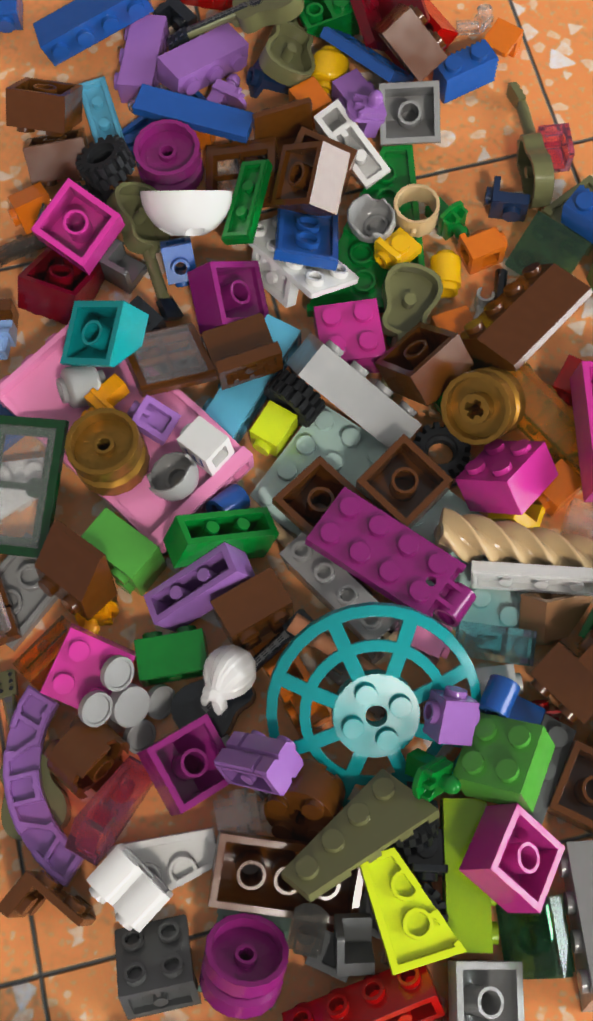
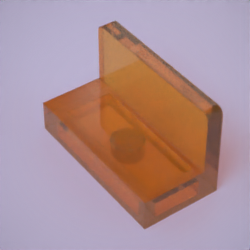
M63 615L12 663L39 691L71 626V623Z

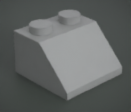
M439 80L379 83V91L383 94V102L387 112L385 122L380 126L381 146L441 143Z

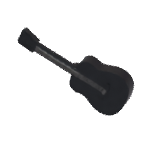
M299 609L282 626L284 629L253 657L256 662V672L295 637L286 629L297 613L311 622L314 621L304 609ZM203 679L181 688L171 703V714L178 728L208 714L221 739L227 734L230 735L239 715L249 708L256 699V692L252 686L245 694L227 700L228 708L218 716L213 710L212 702L207 706H202L200 702L202 690L205 686Z

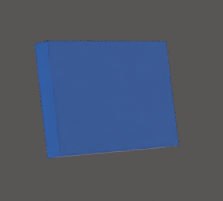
M328 26L323 28L319 37L389 83L414 81L415 78L373 49L366 47L364 43L349 33Z
M278 208L273 260L336 271L338 265L339 213L333 216H314Z

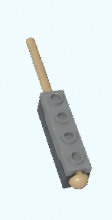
M248 494V496H249V498H250V507H249V508H258V507H261V506ZM272 517L279 532L276 540L284 547L279 554L286 567L330 611L352 604L378 602L346 570L305 544L306 534L302 532L299 536L293 538ZM366 617L343 623L360 641L370 639L396 641L400 630L398 620L391 617ZM372 652L377 658L383 653L392 655L389 652Z

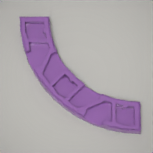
M28 685L16 706L9 725L10 730L3 754L4 792L15 829L33 858L50 876L63 886L68 887L88 854L76 846L56 822L45 797L41 774L43 743L52 717L60 704Z

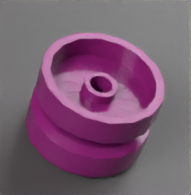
M172 119L151 122L141 129L135 138L133 147L141 183L148 184L157 191L196 190L203 179L204 172L201 148L196 132L188 124Z
M248 913L229 915L214 924L206 938L199 981L203 996L213 1009L227 1017L249 1019L261 1016L274 1006L281 993L283 977L288 964L289 946L284 933L272 921L260 915Z

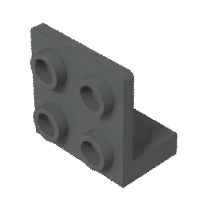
M183 914L149 922L140 933L134 928L131 931L125 928L115 931L118 998L128 1020L202 1004L201 994L197 991L199 985L193 971L186 915Z

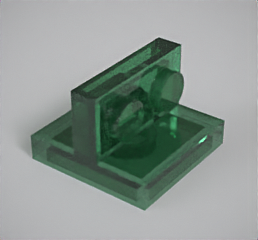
M562 894L547 896L541 913H507L498 904L496 905L504 961L522 962L523 979H556L574 976L575 966Z

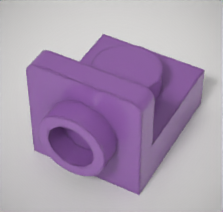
M148 394L141 403L135 400L127 412L136 423L139 432L162 446L181 417L180 414Z

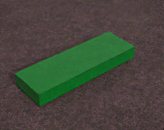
M269 159L241 163L232 203L221 237L225 245L252 244L254 242L273 168Z

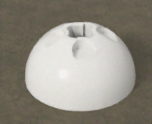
M226 190L140 191L142 206L149 219L156 227L171 236H203L210 233L225 219L233 197V191Z

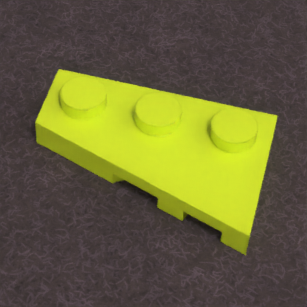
M394 847L381 851L382 856L370 864L366 861L359 866L392 975L467 952Z

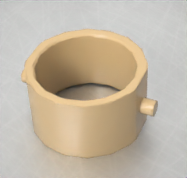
M413 183L402 187L396 193L393 202V209L396 214V229L401 227L411 237L417 238L430 234L436 227L439 216L440 200L437 193L424 184ZM419 201L429 206L433 214L424 220H411L402 215L399 208L407 202Z

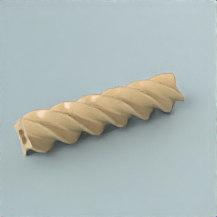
M444 507L439 523L434 530L435 545L447 553L454 552L466 563H472V560L481 561L487 558L490 562L593 568V540L578 534L560 535L551 529L543 527L527 528L513 521L494 522L482 515H460Z

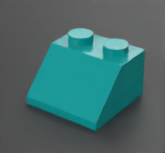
M74 301L60 363L69 366L114 368L142 347L149 314L125 301Z

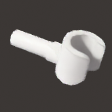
M482 287L478 288L474 299L476 310L473 319H476L484 312V307L488 303L494 301V291H492L490 298L485 299L480 296Z

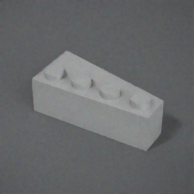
M310 332L286 362L287 365L301 379L388 449L403 434L411 439L422 425L414 418L417 411L403 400L399 405L390 398L394 393L379 380L375 385L365 378L369 372L355 360L349 365L341 358L344 354L341 348L330 339L324 344Z
M593 840L570 841L564 845L565 850L558 865V873L560 877H564L566 891L563 893L565 912L569 915L570 943L575 959L581 1012H593Z

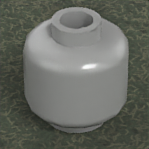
M69 366L62 369L60 378L56 379V385L62 402L64 404L68 403L72 408L77 409L88 406L84 396L92 388L98 391L101 384L107 379L103 370L97 371L96 367Z

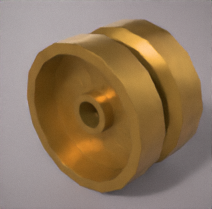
M490 366L463 373L453 379L443 392L440 407L442 420L453 436L461 442L471 445L488 444L513 431L523 419L526 401L524 390L516 377L505 369Z
M99 408L90 411L76 420L66 435L65 451L67 458L76 470L80 480L92 492L102 496L123 494L137 486L148 471L150 455L147 446L140 435L136 423L127 413L114 408Z

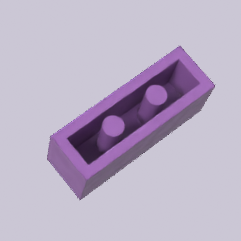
M148 14L125 27L124 38L126 44L125 48H121L119 53L121 67L120 71L115 72L114 89L118 90L121 103L134 104L142 84L159 88L157 57L167 52L168 45L166 39L170 35L166 16Z
M229 23L223 24L158 56L157 80L169 91L188 96L194 95L197 91L215 83L217 78L222 79L246 67L249 43Z
M223 542L143 596L154 625L176 632L177 628L188 626L211 611L213 608L210 601L254 577L255 573L246 552Z

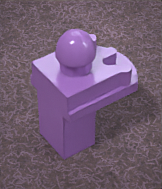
M230 74L226 81L219 78L216 79L206 99L207 101L242 110L247 108V103L244 99L245 94L241 93L242 88L239 87L240 77L237 74Z
M373 90L369 95L355 93L353 99H349L346 105L348 117L353 122L358 123L359 128L367 138L376 137L387 115L383 94L379 90Z

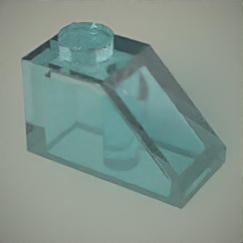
M461 621L456 627L455 638L462 644L469 657L507 664L533 666L537 631Z

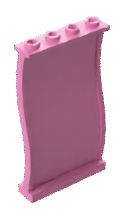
M69 323L58 333L49 336L45 345L34 354L28 355L22 361L21 366L11 375H6L0 380V404L4 408L6 407L14 416L69 421V431L73 423L81 417V413L85 409L88 410L90 408L88 405L74 409L68 403L64 404L56 385V379L60 378L62 369L69 367V365L60 363ZM125 359L114 368L96 367L97 371L103 370L106 379L115 373L126 383L130 391L127 396L114 406L115 409L127 413L135 400L139 403L143 401L145 397L139 394ZM152 367L143 369L147 378L160 375ZM179 389L151 395L154 399L180 414L181 417L163 446L140 432L150 455L149 468L143 480L132 490L117 496H102L98 494L130 526L160 548L162 555L167 551L163 539L175 516L206 513L207 501L230 484H236L254 467L253 454L244 446L241 447L215 420ZM198 416L204 418L229 437L235 453L213 476L197 465L199 470L198 485L194 492L183 500L170 502L159 498L149 489L151 486L147 479V474L151 473L155 462L164 454L182 452L176 439L180 436L182 429L187 424L192 423ZM36 437L47 448L48 438ZM65 451L63 463L77 475Z

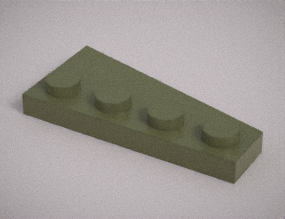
M382 768L281 871L282 878L311 903L352 875L351 871L366 861L370 864L382 856L381 851L396 841L403 842L414 834L413 830L425 822L430 824L440 817L439 809L424 799H416L412 789Z

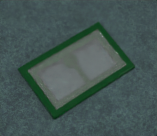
M0 415V554L38 558L49 530L54 523L69 421Z

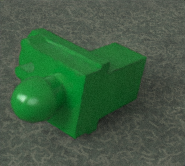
M439 197L440 210L436 224L438 228L437 234L445 240H448L453 235H455L456 239H459V235L462 233H466L467 237H469V230L464 226L468 210L463 206L464 204L461 201H457L448 206ZM426 206L424 215L428 218L433 212L429 206Z
M419 748L408 753L406 756L405 774L414 778L412 784L414 797L418 800L424 799L431 802L432 799L443 792L451 795L457 794L461 789V782L452 775L454 762L446 759L443 755L435 757Z

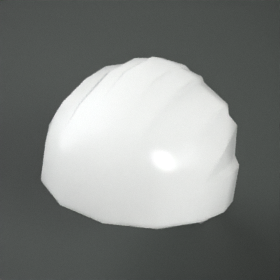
M232 644L220 646L209 654L203 669L205 686L200 697L202 706H207L212 702L213 710L219 716L228 708L227 700L245 694L252 687L256 680V662L249 651Z

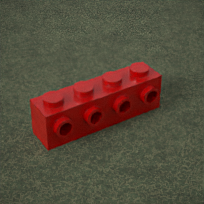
M427 965L396 975H392L390 969L375 973V975H368L361 981L344 988H335L327 995L309 1002H301L294 1006V1008L281 1013L283 1021H433L446 1015Z

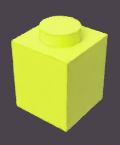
M269 400L249 430L252 447L262 455L268 456L271 454L278 458L298 429V416Z

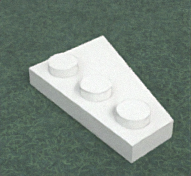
M214 827L122 844L130 849L172 891L212 869L216 837ZM119 844L105 847L106 855L108 856Z

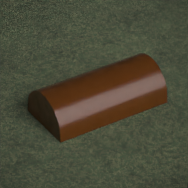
M321 456L316 458L272 499V504L307 536L344 487L374 505ZM350 574L372 596H375L379 593L367 584H365L364 582H362L361 580H359L358 578H356L355 576H353L352 574Z
M220 829L212 865L208 907L334 924V914L359 912L364 880L360 867H357L351 871L352 875L310 903L285 882L281 875V871L310 842Z

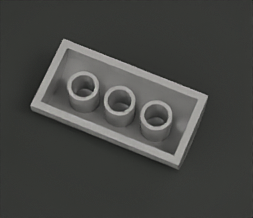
M447 960L449 1021H525L522 962Z

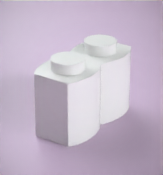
M122 843L117 845L86 879L91 885L88 889L90 894L99 903L104 905L108 902L117 911L115 918L125 929L131 931L134 928L139 933L174 895Z

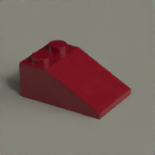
M47 247L18 275V308L67 325L71 318L74 301H94L105 280L100 262L88 275L53 249Z

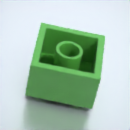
M107 507L81 535L83 539L106 555L111 574L116 579L115 583L129 594L134 590L143 596L167 567L160 548Z
M480 712V720L478 725L475 726L472 746L462 747L452 775L460 780L461 791L465 796L500 805L518 803L527 812L533 813L555 749V744L543 725Z

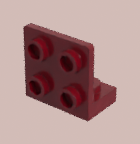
M350 0L366 47L386 52L389 48L373 27L399 3L407 6L412 4L414 8L417 7L428 20L426 24L430 22V16L424 0Z

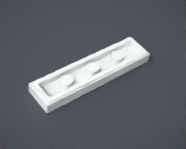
M472 560L471 587L477 589L593 596V568Z

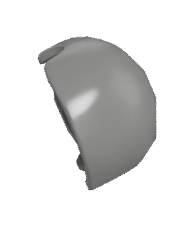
M363 194L354 199L348 207L347 222L357 239L366 243H374L379 237L386 240L391 236L396 227V214L385 198L379 200L372 198L369 194Z
M182 452L164 454L155 462L151 473L147 474V479L151 486L149 489L159 498L170 502L183 500L193 493L198 485L199 470L195 460L189 454Z

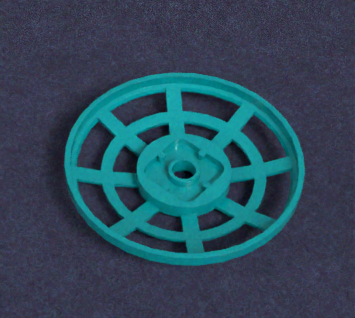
M366 602L348 605L330 611L308 624L291 640L281 653L272 671L267 689L266 719L269 737L277 738L280 735L277 709L281 687L302 696L299 720L303 738L293 741L296 745V751L299 754L310 751L317 762L327 766V771L334 776L337 774L342 779L346 789L342 805L344 808L351 801L348 797L355 784L365 786L375 776L360 774L368 757L380 758L387 756L395 771L390 774L407 786V781L413 782L414 778L405 774L406 760L401 749L408 745L415 736L432 741V744L426 750L427 753L436 756L441 750L443 744L436 743L424 733V723L420 722L419 704L429 700L431 689L445 690V686H454L467 678L471 697L480 702V683L474 665L462 644L446 627L431 616L414 608L394 603ZM366 617H391L403 620L396 641L370 639L357 641L352 644L342 623ZM417 625L441 639L456 655L460 664L441 675L438 668L428 657L417 649L410 647ZM329 630L337 650L316 667L308 681L306 682L287 673L291 663L301 650L318 635ZM368 652L392 653L386 670L372 669L363 671L357 655ZM406 658L420 666L432 681L413 690L400 677ZM343 661L350 678L340 686L338 691L333 693L318 687L327 673ZM312 701L332 708L333 727L313 734L310 719ZM372 706H381L386 710V713L381 720L370 721L366 718L367 710ZM340 740L353 752L347 768L344 769L330 760L321 747ZM449 745L458 748L463 747V745ZM458 755L457 758L453 761V762H454V764H453V771H454V768H455V766H456V763H457V760H458V758H459V755Z

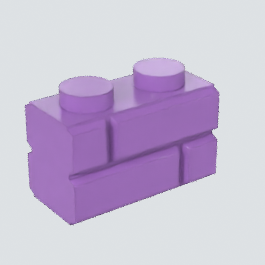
M252 730L251 733L234 731L226 742V748H222L214 759V766L229 784L279 796L285 795L292 784V777L296 778L304 765L303 759L296 751V745L291 739L283 735H278L277 738L267 737L257 730Z

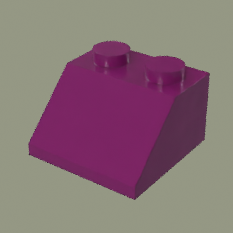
M209 261L187 272L200 334L258 313L263 314L264 318L269 314L258 261Z
M208 714L197 718L137 752L171 816L183 814L229 785L214 766V759L221 749L226 748Z

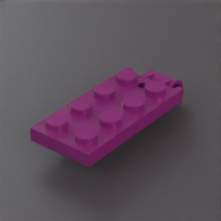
M346 487L341 490L306 537L305 544L394 603L414 608L433 617L434 612L442 622L449 626L457 627L476 599L475 593L469 587L455 582L459 573H462L466 568V564ZM426 581H432L434 586H429Z

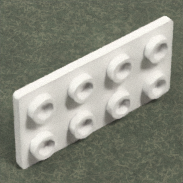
M277 215L258 222L254 242L248 244L253 248L251 261H258L264 289L285 308L296 305L299 289L306 296L313 299L358 283L359 277L339 260L336 271L273 260Z

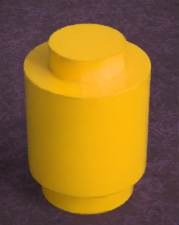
M440 250L430 258V269L435 271L442 280L443 292L441 299L453 298L458 295V290L461 288V257L452 250Z

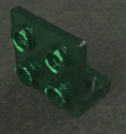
M538 210L506 260L505 265L522 275V270L532 263H555L572 274L584 255L589 256L593 250V244Z

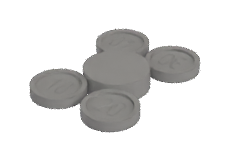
M115 655L104 663L100 672L102 685L113 692L110 696L100 690L87 693L79 704L78 716L89 727H99L109 718L120 726L125 727L123 739L129 743V751L137 754V752L153 744L156 737L155 726L144 718L146 715L157 720L166 718L171 714V703L176 694L171 687L165 684L155 685L147 693L142 687L131 683L134 677L132 661L125 656Z

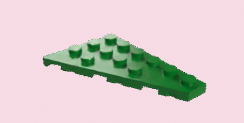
M412 145L382 146L379 155L391 169V172L367 190L364 188L359 197L363 194H369L374 199L380 200L385 198L387 203L393 208L396 193L404 186L416 184ZM418 201L407 202L399 208L401 214L406 218L420 220ZM346 222L343 234L338 242V260L359 277L358 283L311 299L310 303L307 304V317H314V306L377 298L379 313L384 312L382 284L389 269H383L374 258V243H366L357 239L353 235L348 222ZM413 237L422 245V252L410 263L425 266L422 237Z

